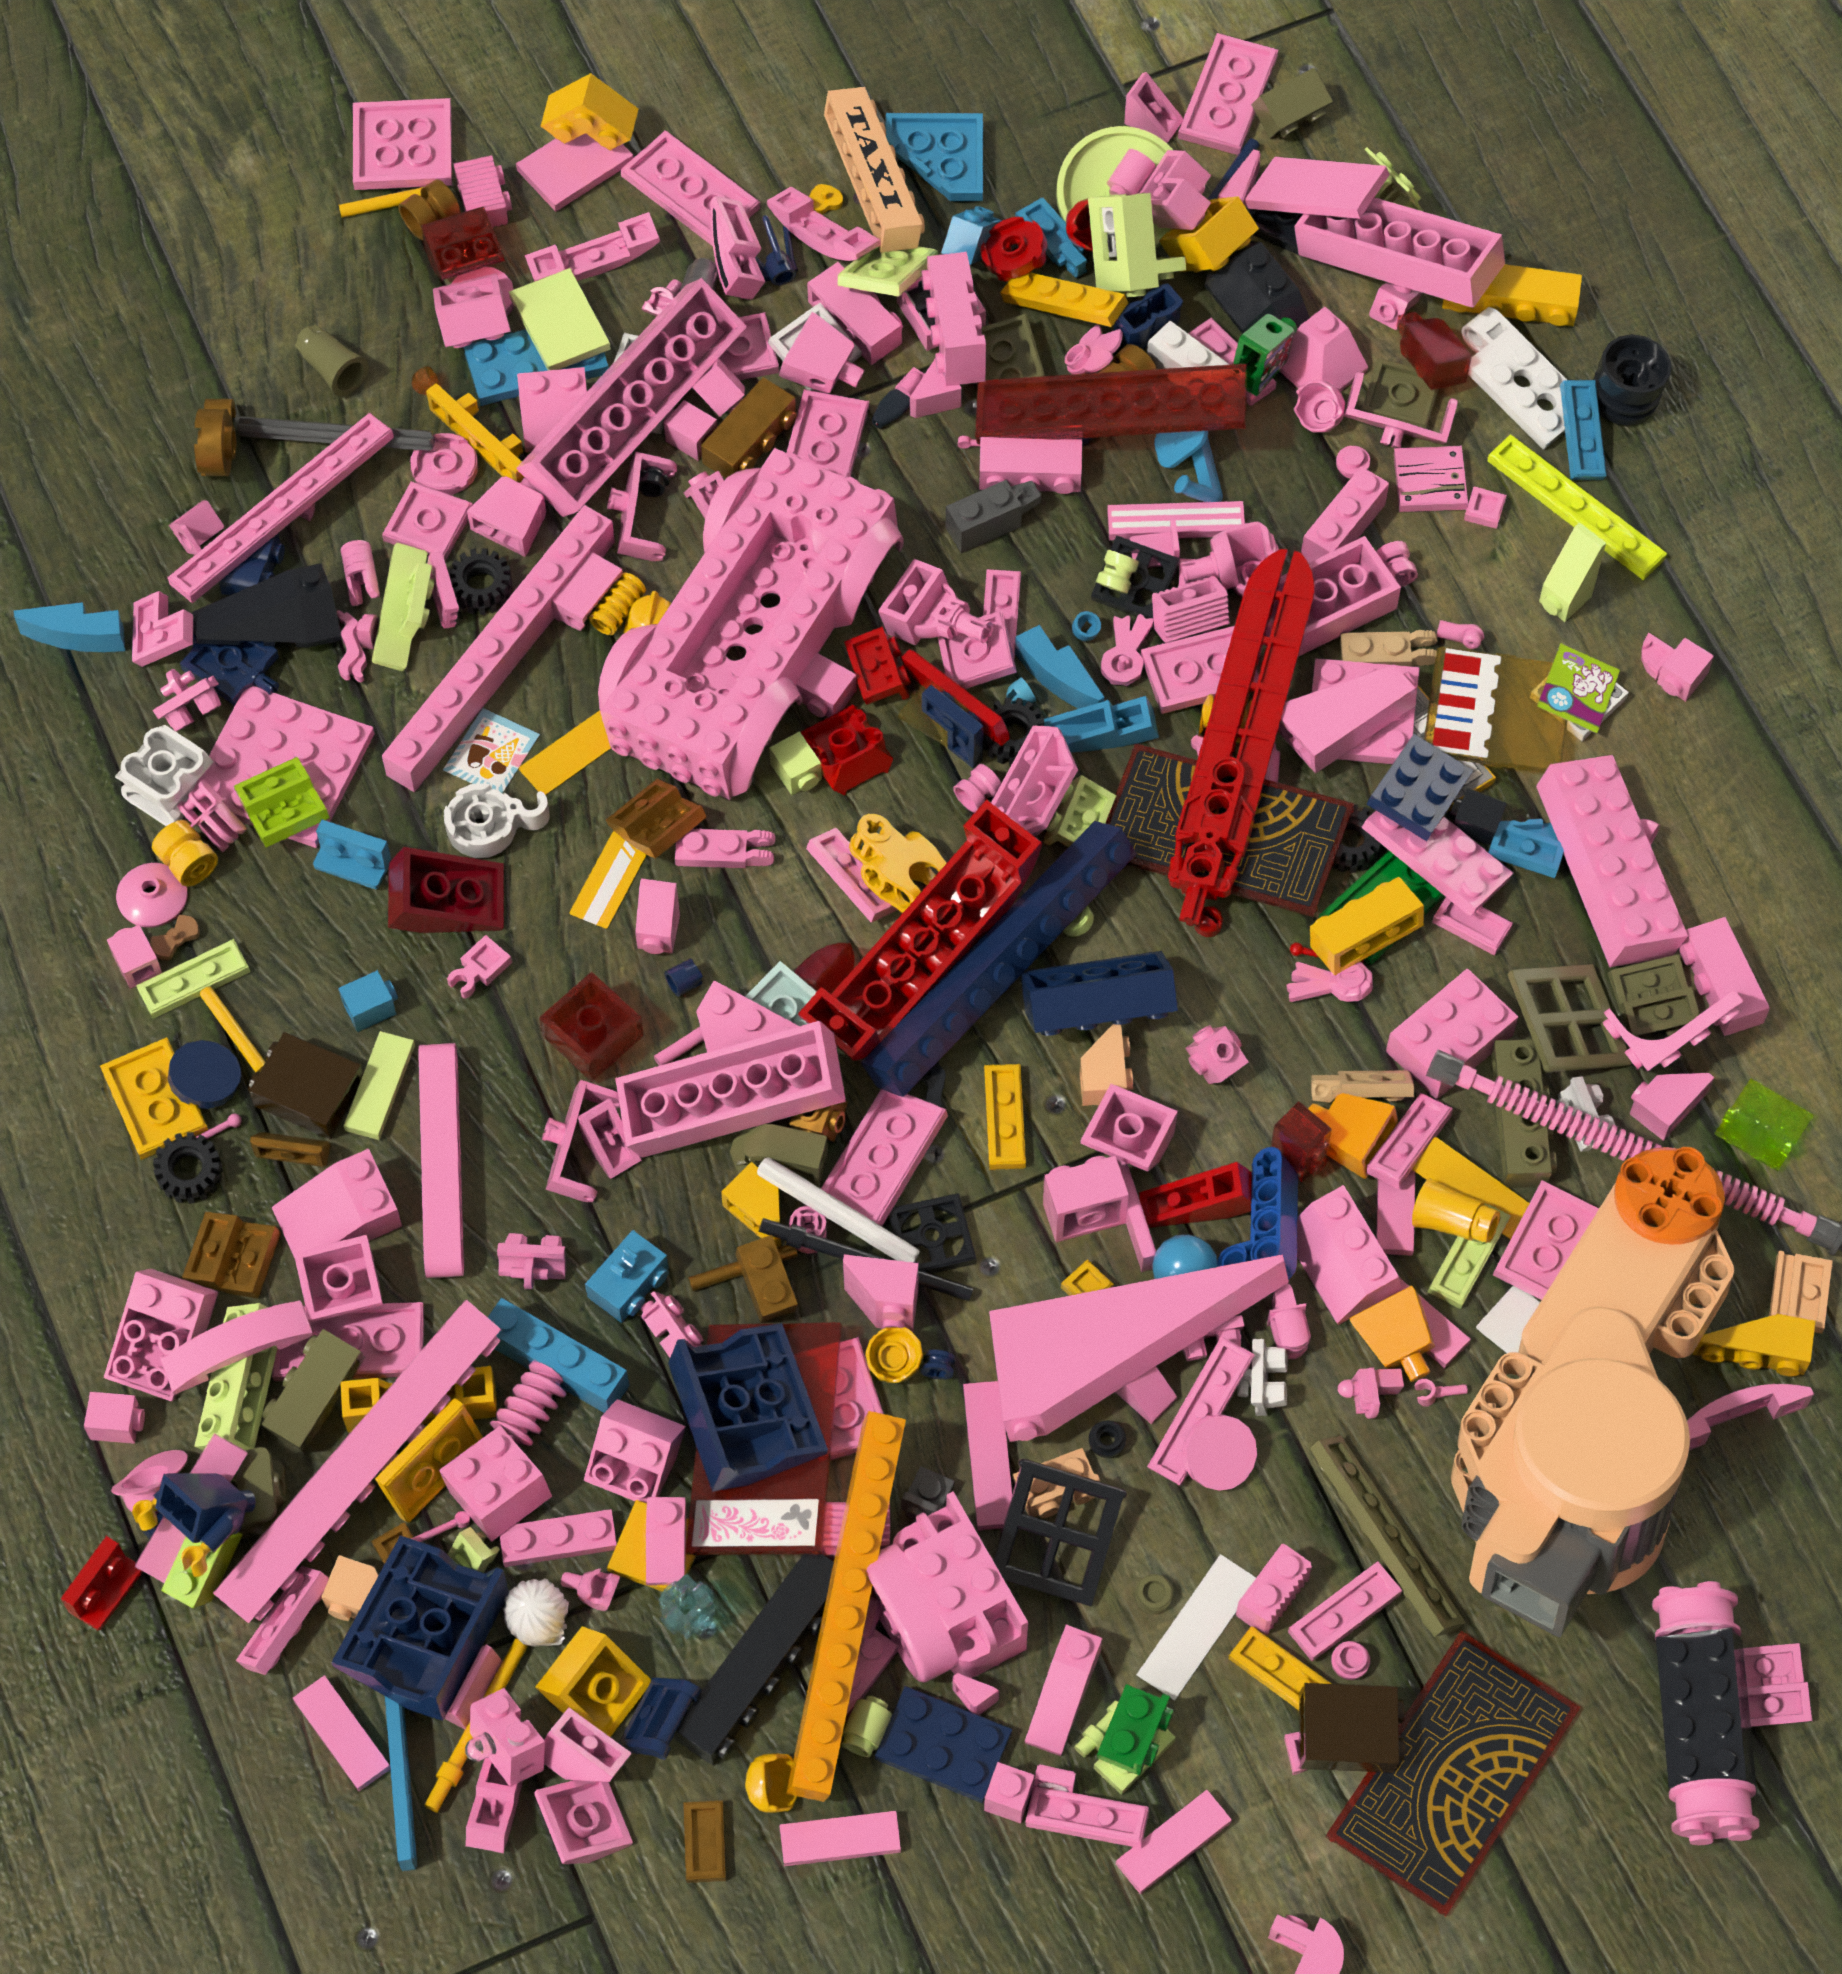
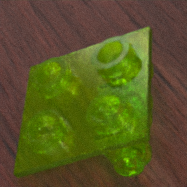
M1750 1078L1733 1106L1729 1107L1722 1119L1723 1121L1714 1135L1778 1172L1814 1115Z

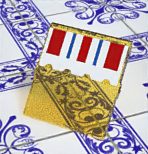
M1443 646L1437 648L1424 740L1456 760L1480 763L1483 766L1507 767L1545 773L1550 764L1562 763L1568 720L1537 707L1553 663L1518 658L1515 655L1501 653L1491 654Z

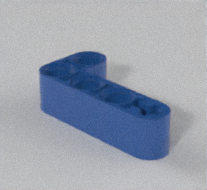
M1267 1147L1257 1153L1253 1159L1250 1241L1232 1245L1222 1251L1217 1260V1267L1283 1255L1288 1280L1295 1273L1297 1267L1298 1174L1278 1148Z

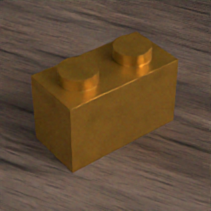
M770 1235L737 1247L735 1255L760 1323L794 1312L798 1304L773 1236Z

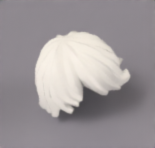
M545 1578L540 1581L537 1579H531L527 1582L521 1581L518 1586L509 1591L504 1600L503 1612L507 1628L524 1645L537 1647L562 1644L565 1638L562 1636L564 1635L563 1630L567 1629L565 1617L568 1614L569 1602L564 1599V1594Z

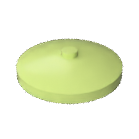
M1109 127L1086 136L1071 149L1060 168L1056 198L1061 218L1066 223L1068 212L1079 201L1092 197L1111 195L1107 181L1129 149L1143 153L1154 162L1156 167L1167 150L1173 149L1158 136L1135 127ZM1153 223L1156 249L1161 245L1159 240L1171 228H1158Z

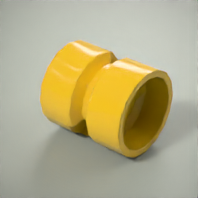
M177 820L167 825L157 834L152 842V850L164 865L169 866L172 874L182 886H194L214 871L218 863V857L208 844L202 842L200 835L190 826L191 824L188 821Z

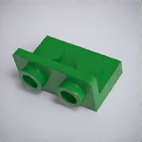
M1126 1684L1098 1750L1097 1759L1139 1776L1144 1765L1151 1767L1160 1746L1154 1743L1159 1729L1166 1732L1174 1712L1173 1709L1168 1708L1170 1695L1163 1693L1161 1698Z

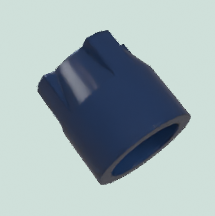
M688 959L664 973L670 989L677 997L703 984L701 981L702 973L692 959Z

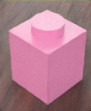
M719 358L692 387L719 417L726 411L731 413L745 395V386Z
M683 400L676 409H671L664 419L665 440L667 443L699 461L702 457L701 445L717 428V419Z
M1684 638L1662 665L1657 684L1662 686L1663 690L1669 695L1677 696L1686 702L1709 673L1714 656L1687 638Z
M140 925L121 929L113 937L107 939L111 953L130 989L162 973L157 957Z
M90 1392L84 1429L90 1440L135 1444L137 1431L143 1430L145 1411L141 1409L135 1395Z
M997 1762L985 1796L984 1811L1021 1823L1033 1791L1035 1775Z

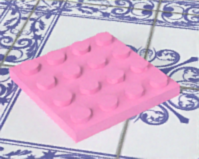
M251 686L240 695L209 755L213 763L198 779L193 791L196 792L199 789L198 784L201 781L207 782L221 798H226L223 803L241 822L253 826L234 789V785L298 757L308 773L314 789L328 811L330 818L325 821L330 822L375 734L372 726L276 693L269 695L261 688ZM207 796L203 799L209 806L213 804ZM320 823L288 837V839L317 848L319 840L316 830Z

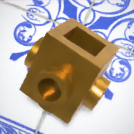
M848 1101L791 1116L789 1125L797 1130L825 1135L828 1141L834 1142L837 1133L844 1126V1112Z

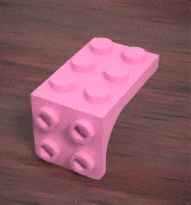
M1734 989L1677 1032L1660 1040H1645L1634 1036L1626 1030L1610 1008L1603 1012L1608 1018L1603 1022V1025L1615 1040L1622 1036L1630 1047L1625 1051V1054L1637 1070L1644 1066L1649 1071L1658 1063H1661L1665 1068L1679 1058L1681 1053L1678 1049L1688 1041L1695 1046L1709 1036L1711 1032L1707 1027L1718 1019L1724 1025L1739 1014L1741 1010L1737 1005L1743 1002V1000Z

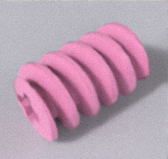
M532 1361L529 1364L530 1372H525L521 1376L522 1384H517L512 1389L514 1397L509 1396L505 1399L504 1406L506 1409H499L496 1412L498 1421L490 1422L494 1429L501 1426L515 1443L532 1446L533 1441L527 1435L528 1431L540 1434L542 1431L536 1424V1419L548 1422L550 1419L543 1409L545 1407L553 1410L558 1408L557 1403L551 1397L553 1395L562 1398L566 1396V1392L560 1386L563 1382L562 1377L552 1368L537 1361Z

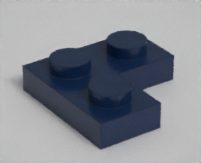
M930 685L922 693V711L948 731L947 748L974 769L983 760V724L974 713L970 711L965 712L960 708L949 693L945 691L940 692Z

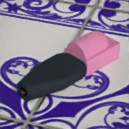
M913 367L896 385L895 389L889 391L879 402L872 418V423L875 427L881 429L900 418L910 407V396L925 375L923 372Z

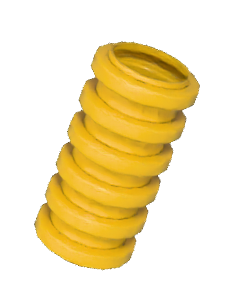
M624 572L620 579L614 582L613 588L608 590L607 596L602 598L601 604H598L595 611L590 614L589 619L594 628L603 634L614 635L617 628L622 625L623 620L628 617L633 603L646 593L643 582L635 575Z

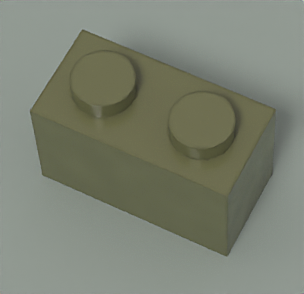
M1312 68L1260 95L1251 106L1269 138L1281 134L1282 138L1297 131L1299 129L1298 124L1306 119L1311 124L1325 116L1326 112L1324 109L1333 101L1315 68Z

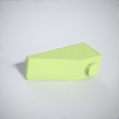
M1580 522L1574 527L1547 576L1539 602L1549 614L1558 616L1564 622L1592 597L1606 545L1602 539Z

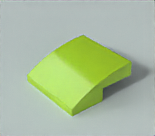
M298 757L234 785V789L265 848L320 823L321 820L330 818L325 805L314 789L312 781Z

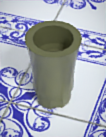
M316 325L305 327L298 334L295 344L297 351L303 355L304 360L326 381L335 395H349L361 386L369 371V363L365 358L348 349L329 332Z

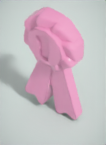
M1139 614L1130 631V616L1122 619L1114 616L1113 628L1116 646L1106 651L1101 661V673L1112 685L1129 686L1134 681L1140 679L1143 669V658L1137 651L1154 625L1153 618L1145 619L1143 615Z
M1296 962V970L1292 972L1291 976L1292 981L1297 983L1286 985L1287 991L1290 993V1002L1332 993L1341 1001H1360L1372 992L1373 976L1372 972L1361 962L1335 976L1330 971Z

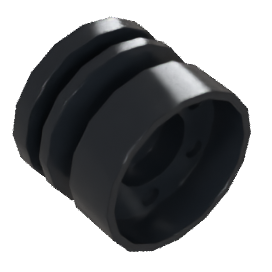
M1631 334L1619 336L1607 345L1602 353L1593 379L1596 380L1599 414L1603 418L1615 424L1630 426L1641 424L1652 417L1671 375V361L1667 352L1659 343L1646 336Z

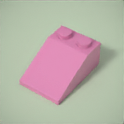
M369 1149L334 1163L272 1207L293 1256L295 1252L367 1235L368 1241L402 1227L396 1205Z

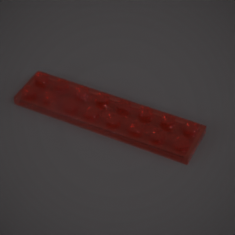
M1246 364L985 380V382H978L975 438L977 444H980L981 437L1060 440L1246 428L1247 367Z

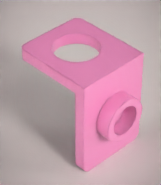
M203 500L172 522L169 527L185 551L196 555L202 550L200 545L222 530L224 525L209 502Z
M1170 519L1169 532L1130 537V541L1180 558L1175 519ZM1131 553L1132 558L1136 560L1138 553ZM1152 557L1148 568L1160 567L1161 565Z

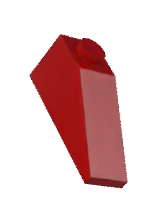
M1234 1162L1139 1192V1199L1148 1228L1227 1219L1250 1212L1252 1172L1239 1162Z

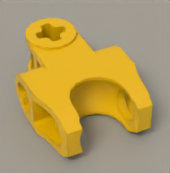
M867 814L859 820L857 833L852 836L849 843L852 855L864 864L861 867V877L864 883L880 899L891 904L902 913L921 893L912 880L928 885L936 876L930 866L939 872L946 864V861L939 854L936 847L923 835L912 831L903 836L886 818L877 814ZM879 827H881L882 829H881L880 833L878 834L877 831H878ZM862 842H863L864 845H863V847H862V850H860V846H861V844H862ZM901 891L908 896L910 903L902 897Z

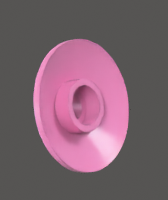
M147 863L132 869L123 877L116 893L117 905L121 914L129 922L146 928L163 926L173 921L183 911L188 898L187 887L182 886L172 874L169 866L162 863ZM149 887H156L153 892H144Z

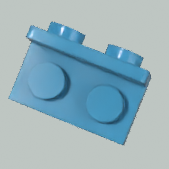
M321 820L316 830L321 848L313 862L314 868L372 889H378L391 861L387 841Z

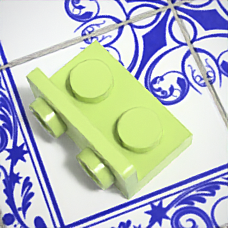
M1082 775L1071 782L1048 827L1045 829L1047 832L1043 842L1051 845L1059 841L1070 847L1094 821L1106 823L1116 795Z

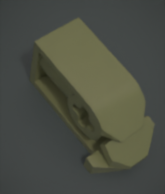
M762 1124L744 1129L733 1140L730 1155L738 1174L750 1162L759 1167L760 1163L769 1157L820 1188L828 1158V1141L825 1135L774 1124Z

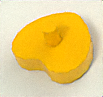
M819 184L814 187L809 195L813 199L814 211L821 215L825 214L828 210H838L843 205L842 193L830 185Z

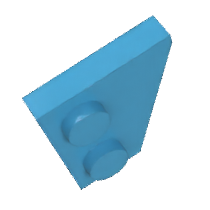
M1529 819L1525 822H1518L1516 820L1500 821L1489 849V853L1497 860L1555 878L1564 852L1552 824L1543 823L1542 819Z

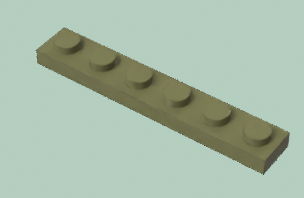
M1339 1435L1317 1441L1310 1450L1317 1459L1320 1469L1327 1474L1337 1489L1340 1499L1355 1516L1361 1531L1368 1536L1378 1551L1381 1561L1390 1569L1400 1584L1402 1593L1411 1601L1421 1616L1424 1626L1431 1631L1434 1637L1459 1629L1466 1622L1343 1437Z

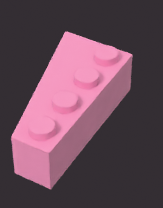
M967 252L927 256V270H922L921 275L923 290H930L931 296L926 298L928 318H934L935 325L930 326L932 345H939L940 353H935L937 374H944L945 386L985 382L986 342L981 331L982 322L980 315H978L975 292L973 293V280Z

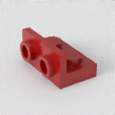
M882 626L844 641L866 705L896 693H900L903 700L910 698L906 686L912 683L905 665L899 666L896 657L901 656L902 653L895 636L889 638Z
M106 1536L60 1599L70 1614L99 1631L104 1627L143 1571L135 1567V1561L125 1556L119 1543Z

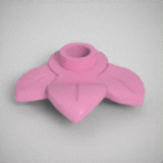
M1098 324L1095 325L1081 338L1079 344H1076L1067 352L1064 360L1067 370L1072 375L1077 376L1088 372H1097L1105 368L1113 359L1112 353L1119 348L1123 332L1118 329L1102 335L1101 327Z

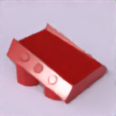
M851 705L800 732L821 762L822 775L833 791L842 795H846L847 790L881 772L888 773L893 761V757L886 748L883 733L878 728L871 727L866 714L855 705Z

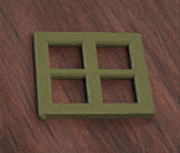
M1593 964L1511 970L1507 974L1545 1072L1620 1067L1632 1064L1625 1054L1627 1047L1622 1036L1615 1040L1603 1025V1022L1608 1019L1603 1012L1609 1009L1610 1005ZM1584 981L1595 1009L1572 1011L1561 982ZM1550 983L1562 1012L1539 1013L1528 985ZM1601 1024L1612 1053L1589 1054L1578 1026ZM1568 1026L1579 1055L1556 1057L1545 1028Z

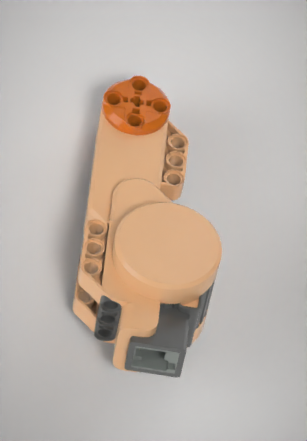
M1669 1147L1653 1148L1627 1159L1622 1164L1616 1183L1522 1332L1519 1351L1504 1354L1498 1360L1461 1421L1458 1436L1459 1450L1454 1458L1451 1483L1463 1511L1462 1529L1476 1542L1469 1576L1470 1583L1485 1599L1556 1637L1562 1636L1586 1594L1603 1595L1606 1592L1625 1587L1640 1578L1654 1564L1663 1547L1676 1495L1688 1458L1690 1434L1686 1416L1676 1397L1658 1379L1649 1355L1653 1348H1656L1675 1358L1690 1356L1727 1297L1734 1274V1266L1717 1231L1725 1201L1724 1188L1719 1176L1704 1160L1701 1152L1692 1147H1681L1679 1149ZM1709 1276L1717 1277L1720 1280H1713ZM1691 1304H1698L1704 1308H1697ZM1674 1332H1682L1687 1336H1679ZM1514 1374L1517 1375L1519 1379H1512L1506 1375ZM1467 1468L1468 1473H1466L1462 1469Z

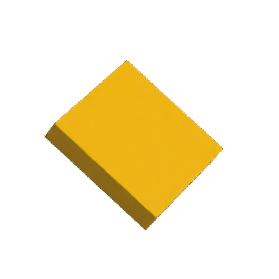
M636 1500L609 1561L607 1570L610 1573L679 1597L683 1585H646L647 1503ZM688 1518L686 1519L685 1580L700 1547H692L694 1521Z

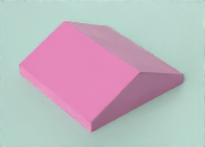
M573 1780L535 1791V1797L562 1864L591 1863L632 1845L633 1841L609 1782Z

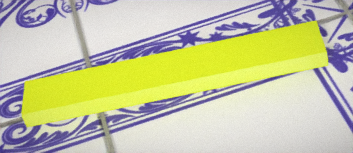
M1511 434L1489 454V463L1573 527L1579 522L1606 543L1604 551L1643 581L1665 560L1667 553Z

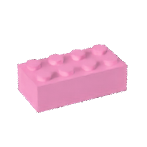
M1365 536L1308 563L1314 579V598L1298 657L1340 637L1341 633H1348L1397 609L1401 587ZM1287 574L1281 576L1278 591L1283 590ZM1275 600L1266 632L1267 637H1270L1279 600Z

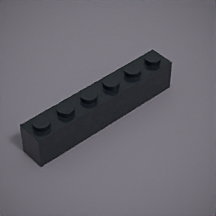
M811 1546L807 1548L701 1691L697 1701L693 1702L687 1710L675 1733V1740L712 1766H714L719 1757L725 1759L731 1753L737 1742L734 1737L741 1727L748 1728L753 1723L760 1710L757 1706L765 1695L771 1697L782 1681L780 1674L787 1665L792 1667L797 1663L805 1649L802 1644L810 1634L816 1636L820 1631L834 1564L833 1561Z

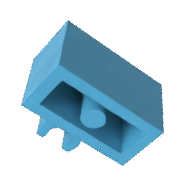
M632 1230L585 1283L587 1297L622 1323L628 1315L634 1316L641 1309L645 1302L644 1297L652 1288H659L669 1274L667 1255Z

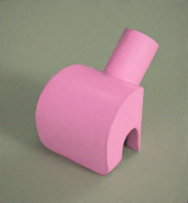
M673 279L666 288L655 287L651 289V297L647 302L645 301L641 308L642 311L657 317L680 292L681 282Z
M601 1569L585 1572L583 1575L565 1572L561 1578L562 1587L577 1590L578 1598L584 1604L600 1611H606L620 1576L613 1573L600 1572Z

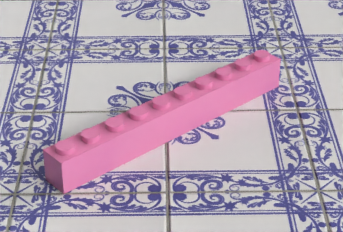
M586 505L581 508L383 753L382 759L386 776L413 792L419 788L554 619L553 598L591 552L603 558L613 546L615 538L612 520Z
M465 1300L213 1591V1594L247 1623L254 1617L260 1621L274 1605L270 1600L279 1587L285 1592L300 1575L295 1570L304 1558L311 1562L325 1546L321 1541L322 1537L330 1528L335 1533L350 1517L346 1509L355 1499L360 1503L366 1499L376 1486L371 1480L399 1455L396 1451L405 1441L411 1443L425 1428L421 1422L430 1412L437 1415L450 1401L451 1398L446 1393L455 1383L462 1386L475 1372L476 1369L471 1365L480 1354L487 1357L501 1340L496 1335L501 1329L468 1300Z

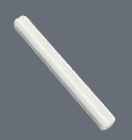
M767 1157L760 1163L757 1170L758 1176L896 1261L913 1263L916 1261L920 1251L913 1245L775 1160Z

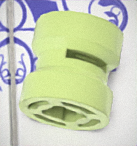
M1107 550L1104 558L1106 565L1104 570L1099 572L1096 583L1128 594L1131 586L1129 579L1131 574L1136 572L1139 561Z

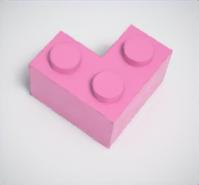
M1167 150L1140 191V193H1151L1153 223L1158 228L1193 230L1203 221L1205 211L1211 204L1202 195L1206 187L1205 184L1211 175L1186 151Z

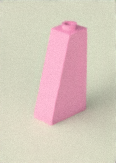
M1391 665L1287 701L1278 732L1316 774L1416 706L1417 686L1408 673L1402 674L1395 665Z

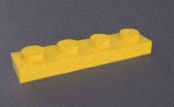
M1030 272L1017 278H1011L1000 292L1003 301L1006 303L1109 327L1113 326L1128 305L1125 294Z

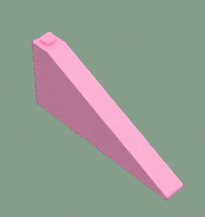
M1283 1255L989 1311L1002 1417L1009 1441H1028L1035 1437L1048 1435L1287 1284L1289 1280Z

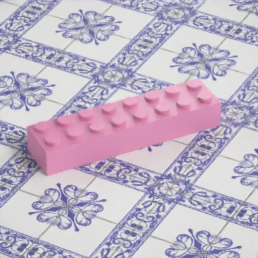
M702 278L687 284L516 469L544 496L562 517L578 512L747 326Z

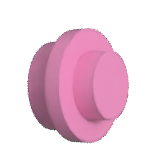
M1347 446L1339 451L1336 465L1343 476L1351 479L1360 466L1367 470L1369 469L1370 456L1361 447Z
M1347 1641L1335 1648L1331 1664L1335 1673L1341 1678L1356 1680L1363 1677L1368 1671L1370 1655L1363 1645L1354 1641Z

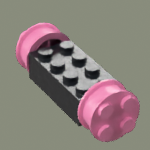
M1714 1581L1702 1582L1697 1587L1692 1588L1664 1587L1659 1590V1596L1652 1601L1653 1610L1659 1613L1660 1628L1655 1632L1668 1786L1670 1789L1669 1799L1676 1804L1677 1820L1672 1823L1671 1827L1672 1832L1676 1835L1689 1838V1842L1692 1845H1708L1713 1843V1839L1728 1838L1732 1841L1749 1840L1752 1838V1832L1759 1827V1819L1752 1815L1751 1798L1756 1795L1757 1786L1743 1640L1740 1638L1741 1628L1734 1623L1733 1608L1738 1604V1597L1729 1590L1721 1589L1720 1583Z

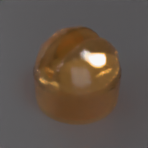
M428 365L417 370L412 377L413 389L418 394L427 395L426 390L435 383L440 386L436 373Z

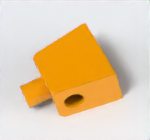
M1341 1093L1337 1095L1329 1109L1313 1103L1307 1110L1305 1123L1317 1128L1315 1136L1318 1148L1322 1153L1366 1179L1369 1175L1366 1173L1367 1165L1397 1126L1398 1118L1395 1106Z
M1413 1286L1349 1318L1353 1326L1387 1369H1394L1402 1365L1410 1382L1417 1381L1431 1372L1422 1354L1433 1349L1435 1343L1419 1294Z

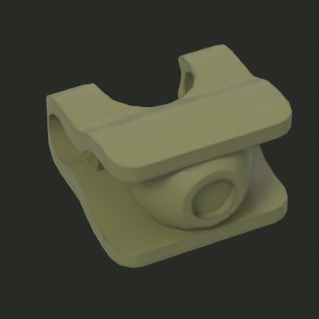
M262 1447L246 1450L248 1454L230 1482L235 1487H238L239 1491L251 1490L256 1501L254 1510L244 1515V1521L239 1533L243 1534L241 1539L261 1537L289 1504L285 1466L279 1461L272 1460L271 1453Z

